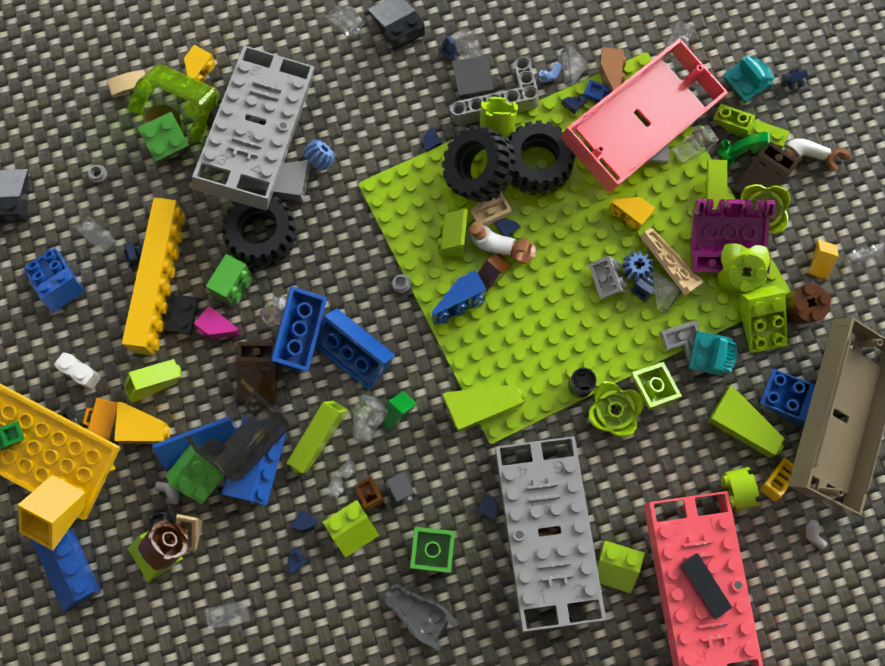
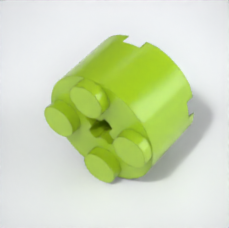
M749 467L724 472L723 478H720L721 487L723 490L726 489L728 491L731 509L735 512L760 506V501L756 502V497H759L757 483L754 475L748 473L751 470Z

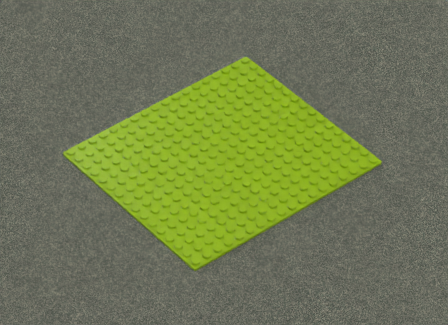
M642 53L626 61L625 68H622V73H625L624 82L652 61L648 53ZM596 74L539 100L538 107L533 110L517 113L514 132H516V128L520 125L525 127V123L531 121L534 124L536 120H542L544 124H547V121L551 122L552 126L556 127L558 125L562 128L561 132H564L568 126L597 103L587 99L580 110L573 114L561 105V101L566 97H583L590 79L604 84L600 75ZM634 111V114L648 127L649 123L638 111ZM692 125L669 144L668 164L647 162L611 193L602 186L576 155L569 179L566 180L562 188L558 187L556 192L550 193V191H547V195L541 196V193H536V196L530 195L531 192L526 191V193L521 192L519 186L515 188L512 185V181L511 183L509 182L507 184L508 188L501 192L510 205L512 214L502 219L513 220L521 226L519 230L509 237L515 238L516 241L522 238L529 239V243L536 245L535 258L531 259L529 264H522L515 261L512 255L501 254L513 266L486 292L484 304L474 309L472 307L466 310L467 312L459 317L455 315L442 325H434L432 323V311L458 278L474 270L478 273L486 260L496 255V253L479 249L471 239L469 229L475 221L470 211L479 202L455 194L446 184V178L443 176L444 168L442 167V161L445 160L443 155L448 149L447 145L449 142L359 183V188L402 273L411 280L410 288L461 389L471 390L516 384L517 389L521 388L525 397L521 407L479 424L490 444H494L594 395L596 389L603 381L616 384L630 377L631 373L653 366L683 351L682 346L667 351L664 350L659 334L660 331L696 320L701 332L718 334L742 322L739 292L743 291H731L722 288L718 284L717 276L719 272H695L704 283L685 296L640 237L644 231L653 228L691 267L690 236L692 211L696 199H705L707 161L711 159ZM574 130L573 132L577 135V137L585 144V146L591 152H593V149L585 142V140L577 133V131ZM542 147L529 148L521 155L524 163L536 170L548 169L556 163L554 155ZM486 149L480 151L473 159L471 165V176L473 179L480 176L486 167ZM600 159L599 161L601 162V164H602V165L609 171V173L618 181L619 179L616 177V175H615V174L609 169V167ZM727 185V199L736 200ZM641 197L652 205L655 210L638 231L630 228L626 221L611 213L609 207L614 199ZM468 209L464 258L441 256V249H438V240L443 236V232L440 231V221L444 220L446 213ZM494 223L487 225L492 232L502 235ZM641 250L643 256L648 253L647 259H653L654 261L651 264L654 266V271L651 272L652 276L650 278L654 280L652 287L655 288V291L647 302H644L630 292L635 285L634 278L627 280L629 274L622 273L625 268L621 264L625 262V256H630L632 251L637 254ZM606 256H611L619 262L620 270L618 271L620 276H623L626 281V293H619L601 300L588 264ZM771 259L767 280L761 288L776 285L787 294L791 290ZM579 368L591 369L595 373L597 380L593 391L584 398L573 396L568 389V382L573 372Z

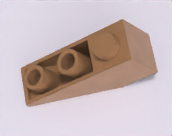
M602 47L598 73L604 85L608 87L611 93L624 83L625 73H622V68H625L626 57L623 56L624 49Z

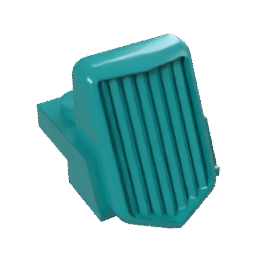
M746 55L741 58L737 65L723 74L722 78L746 104L755 96L762 94L774 85L772 81L775 77L770 67L757 57Z
M696 331L688 369L721 376L729 374L737 360V345L733 342V339Z

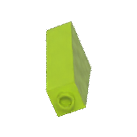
M516 384L442 394V398L458 433L521 407L525 399L521 388L517 389Z
M730 385L725 389L708 422L769 458L779 455L784 447L782 445L784 437L734 387Z
M334 400L322 403L287 461V464L291 466V470L298 474L306 473L310 470L349 412L348 409Z

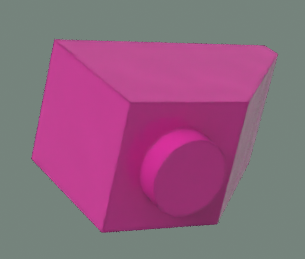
M210 306L194 322L198 328L196 331L204 338L208 336L211 339L236 337L241 334L236 326Z

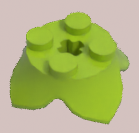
M755 184L745 187L741 194V200L745 202L746 200H751V210L755 209L758 200H763L764 203L766 200L775 201V217L770 216L769 233L784 232L788 224L787 208L791 200L789 191L781 186L766 188Z
M737 243L724 246L721 253L723 270L717 276L718 284L722 288L731 291L748 292L749 290L761 288L767 280V270L770 264L768 249L761 245H755L748 249ZM746 267L748 271L743 273L742 269Z
M603 381L595 391L594 404L589 409V422L601 431H608L618 437H629L637 429L636 418L642 412L644 399L641 393L635 390L628 389L623 391L617 384ZM612 407L619 409L617 415L611 413Z

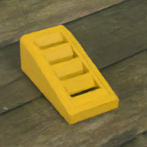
M784 457L762 485L760 491L774 502H777L788 489L791 476L782 467L792 472L794 464ZM778 473L785 477L787 481L779 476Z

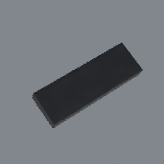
M698 553L693 554L679 564L713 619H717L733 608Z

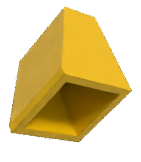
M51 475L18 504L19 533L53 551L84 509L85 492L80 488L70 485L65 480Z

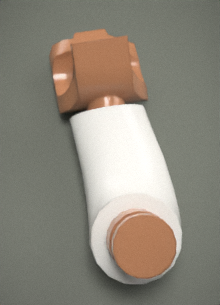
M793 139L785 144L786 149L784 151L794 158L807 156L825 160L826 166L832 172L839 168L834 162L835 156L842 160L851 159L850 153L846 149L839 148L831 152L830 148L805 139Z
M475 222L470 226L471 239L479 249L496 254L512 255L515 261L522 264H529L531 259L535 258L536 245L529 243V239L522 238L516 241L515 238L492 232L480 222Z

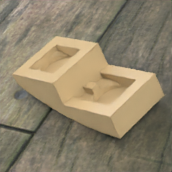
M144 70L121 74L107 80L111 97L130 95V91L144 90L149 87Z

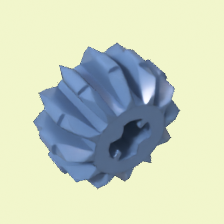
M319 139L310 141L303 151L305 159L309 161V164H312L314 168L316 167L320 171L329 168L335 159L334 152L330 149V146H327L325 142H321Z
M641 250L637 254L632 251L630 256H625V262H622L621 266L625 268L622 273L629 274L627 280L634 278V283H636L639 278L645 281L648 276H652L651 272L654 271V266L651 264L654 261L653 259H647L648 253L643 256Z

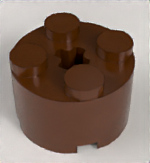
M810 283L797 287L786 294V316L790 321L798 325L820 321L829 312L831 296L816 284Z
M160 521L142 538L138 550L143 559L151 565L152 569H166L174 565L187 551L188 536L179 524Z

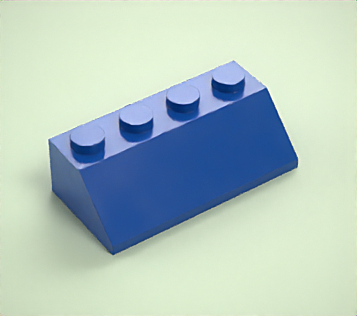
M290 286L271 357L273 363L299 373L309 371L327 297Z
M338 308L324 316L315 348L367 390L371 389L388 369L395 354Z
M227 416L152 446L162 467L168 472L190 444L213 458L220 457V453L225 451L233 452L239 430L236 422Z
M243 417L221 494L253 504L267 506L288 428L267 421Z
M72 526L53 551L31 539L63 612L101 593V589Z

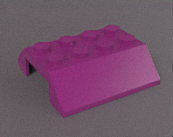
M696 199L692 211L690 236L692 272H720L723 270L721 253L726 244L737 243L748 249L755 245L767 248L770 216L775 217V201L766 200L764 203L763 200H758L755 209L751 210V200H746L745 202L744 200L727 199L725 203V199H720L717 208L713 209V199H708L707 202L706 199ZM769 264V267H768V270H767V273H768V274H769V271H770V264ZM746 267L742 269L743 273L748 271Z

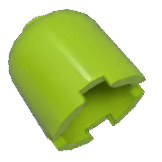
M490 97L487 102L482 101L480 126L487 127L509 139V135L515 129L518 105L514 101L512 104L506 102V98Z

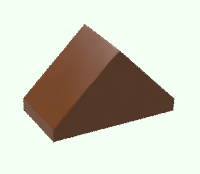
M496 254L487 259L478 272L486 292L513 266L501 254Z
M372 477L354 485L367 513L385 505Z

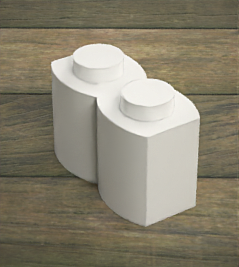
M62 353L55 362V366L59 371L87 389H93L101 379L96 371L83 364L71 354Z

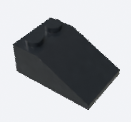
M384 0L368 9V12L394 52L425 35L424 22L406 0Z
M29 169L0 170V223L27 222Z

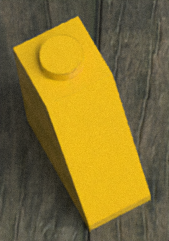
M118 402L115 428L116 442L119 444H156L170 438L171 431L168 424L123 402Z

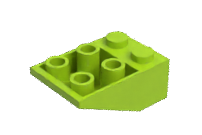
M776 285L749 290L748 292H739L740 313L749 352L755 353L787 346L786 292Z

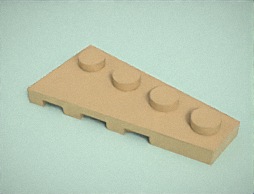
M653 228L644 231L640 236L644 244L651 250L685 296L704 283Z

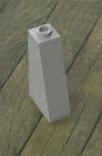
M308 161L283 163L272 198L276 196L284 200L304 201L310 172ZM243 176L240 177L237 185L238 189L260 193L262 196L264 193H267L269 187L267 183Z

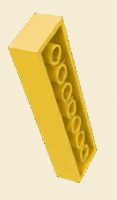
M153 198L122 344L132 353L155 356L156 351L160 347L159 335L163 331L164 326L162 320L167 312V297L171 294V278L175 276L174 263L179 257L178 244L182 242L183 233L181 232L182 225L186 223V214L176 200Z

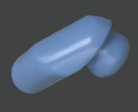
M556 62L551 71L541 70L538 74L540 81L544 83L555 81L563 66Z

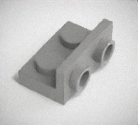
M606 256L588 264L601 300L619 293H626L625 287H627L624 277L620 276L618 271L620 270V265L617 259Z

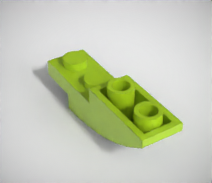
M720 104L713 118V121L740 138L768 132L770 134V142L783 149L790 134L788 130L755 120V115L723 104Z

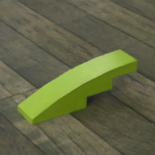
M708 159L705 199L706 202L708 199H713V209L717 208L720 199H725V203L727 200V160Z

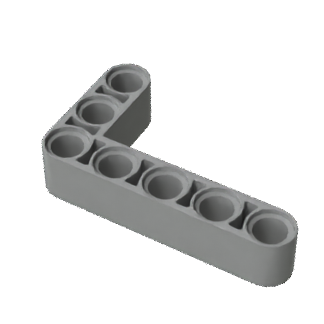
M519 57L514 62L518 88L454 102L450 107L453 123L465 125L479 122L481 102H487L490 97L506 98V102L511 104L514 101L518 105L517 113L533 110L538 107V88L530 60L527 57Z

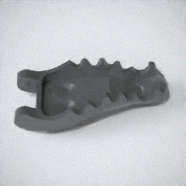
M399 584L390 587L385 594L384 602L396 612L410 633L419 641L438 652L442 646L436 640L448 623L455 628L459 624V621L442 605L412 593Z

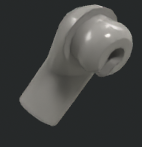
M156 482L155 491L165 492L170 504L175 505L179 503L181 495L177 489L170 486L169 483Z
M810 520L806 524V538L817 548L823 550L827 542L819 536L820 524L817 520Z

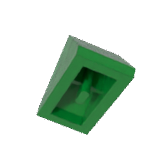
M402 391L387 402L376 419L391 432L413 410L417 403Z

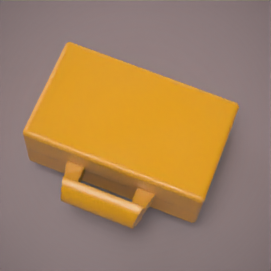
M96 398L94 408H86L82 423L88 426L89 431L106 440H110L117 415L118 402ZM89 411H93L89 423L87 422Z

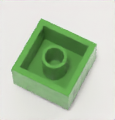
M172 112L138 127L156 163L190 148Z
M226 254L206 287L214 298L233 308L235 304L240 302L245 287L248 288L250 286L252 275L246 264Z
M190 444L167 472L166 477L170 486L203 504L227 472L222 462Z
M415 527L410 569L451 574L455 531Z

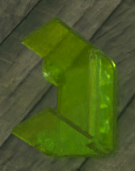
M155 65L136 82L126 110L142 114L148 97L154 92L155 87H159L186 100L184 113L187 117L194 120L187 137L202 142L208 127L207 118L219 100L218 90L166 65Z

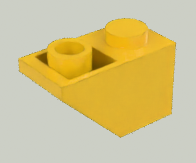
M193 45L184 57L189 83L192 89L196 91L199 86H202L208 73L214 69V58L212 54L196 45Z
M641 197L614 199L609 207L614 216L622 218L630 228L638 231L655 210L652 205Z

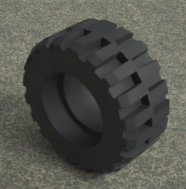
M536 120L534 124L530 121L525 123V127L520 125L516 128V132H512L509 135L508 140L515 150L513 154L516 155V162H514L516 170L512 174V185L515 188L519 186L521 192L526 193V191L531 192L530 195L536 196V193H541V196L547 195V191H550V193L556 192L557 188H562L566 180L569 179L575 162V154L560 138L563 134L560 126L554 127L548 121L547 124L542 123V120ZM542 147L554 155L556 163L548 169L536 170L527 166L522 160L521 155L529 148Z
M471 126L470 129H463L461 134L457 133L453 137L454 140L449 142L447 145L448 149L443 155L445 160L442 161V167L444 168L443 176L446 178V184L455 194L477 202H487L492 200V197L497 198L501 195V191L504 192L508 188L507 184L511 183L513 179L512 174L516 170V166H514L516 155L513 154L515 151L513 145H510V141L502 134L484 126ZM486 149V167L480 176L473 179L471 176L473 159L480 151Z
M275 196L273 199L271 198L267 211L234 202L235 205L233 207L229 206L226 210L228 216L224 215L222 220L224 225L221 226L224 242L235 259L242 261L248 267L252 264L254 268H260V265L268 268L271 267V263L275 262L276 265L280 263V258L286 259L289 255L288 250H293L295 246L293 241H296L297 234L295 231L297 229L292 214L285 203H281V200ZM268 218L276 223L277 228L274 235L264 243L252 244L243 239L245 227L255 219Z

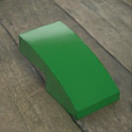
M768 132L757 133L736 141L731 145L730 155L735 159L749 149L755 154L770 144V134Z
M19 421L0 427V451L25 440Z

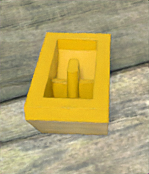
M821 240L817 241L808 272L809 275L824 280L828 279L838 258L837 245Z

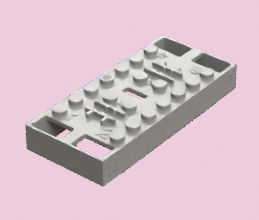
M245 45L243 46L193 173V190L267 211L313 80L314 66ZM246 116H249L255 119L265 121L266 124L261 125L255 122L245 120ZM209 166L230 172L227 183L221 184L201 178L205 167ZM243 176L269 184L266 195L262 196L238 189L237 185L240 177Z
M575 436L495 447L522 633L606 621ZM569 444L571 457L543 459L541 447ZM531 449L532 462L502 465L500 453ZM558 526L561 529V534L542 537L538 535V529ZM596 600L599 619L570 623L567 604ZM556 606L558 625L527 629L524 610Z

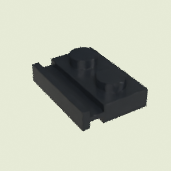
M170 294L163 331L192 335L199 302L198 297Z

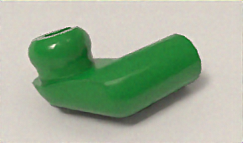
M724 139L720 142L718 157L721 160H727V166H730L734 163V158L730 156L731 144L729 140Z

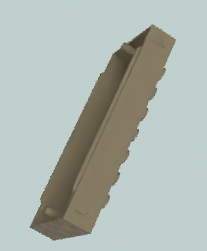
M853 317L833 319L788 487L841 514L862 516L885 430V337ZM851 332L855 334V339H854V342H853L852 349L850 348V344H851L850 335H851ZM875 346L882 351L879 364L862 355L863 347ZM834 410L846 416L845 422L833 416ZM812 477L817 480L814 489L810 488ZM826 495L840 497L844 495V499L841 504Z

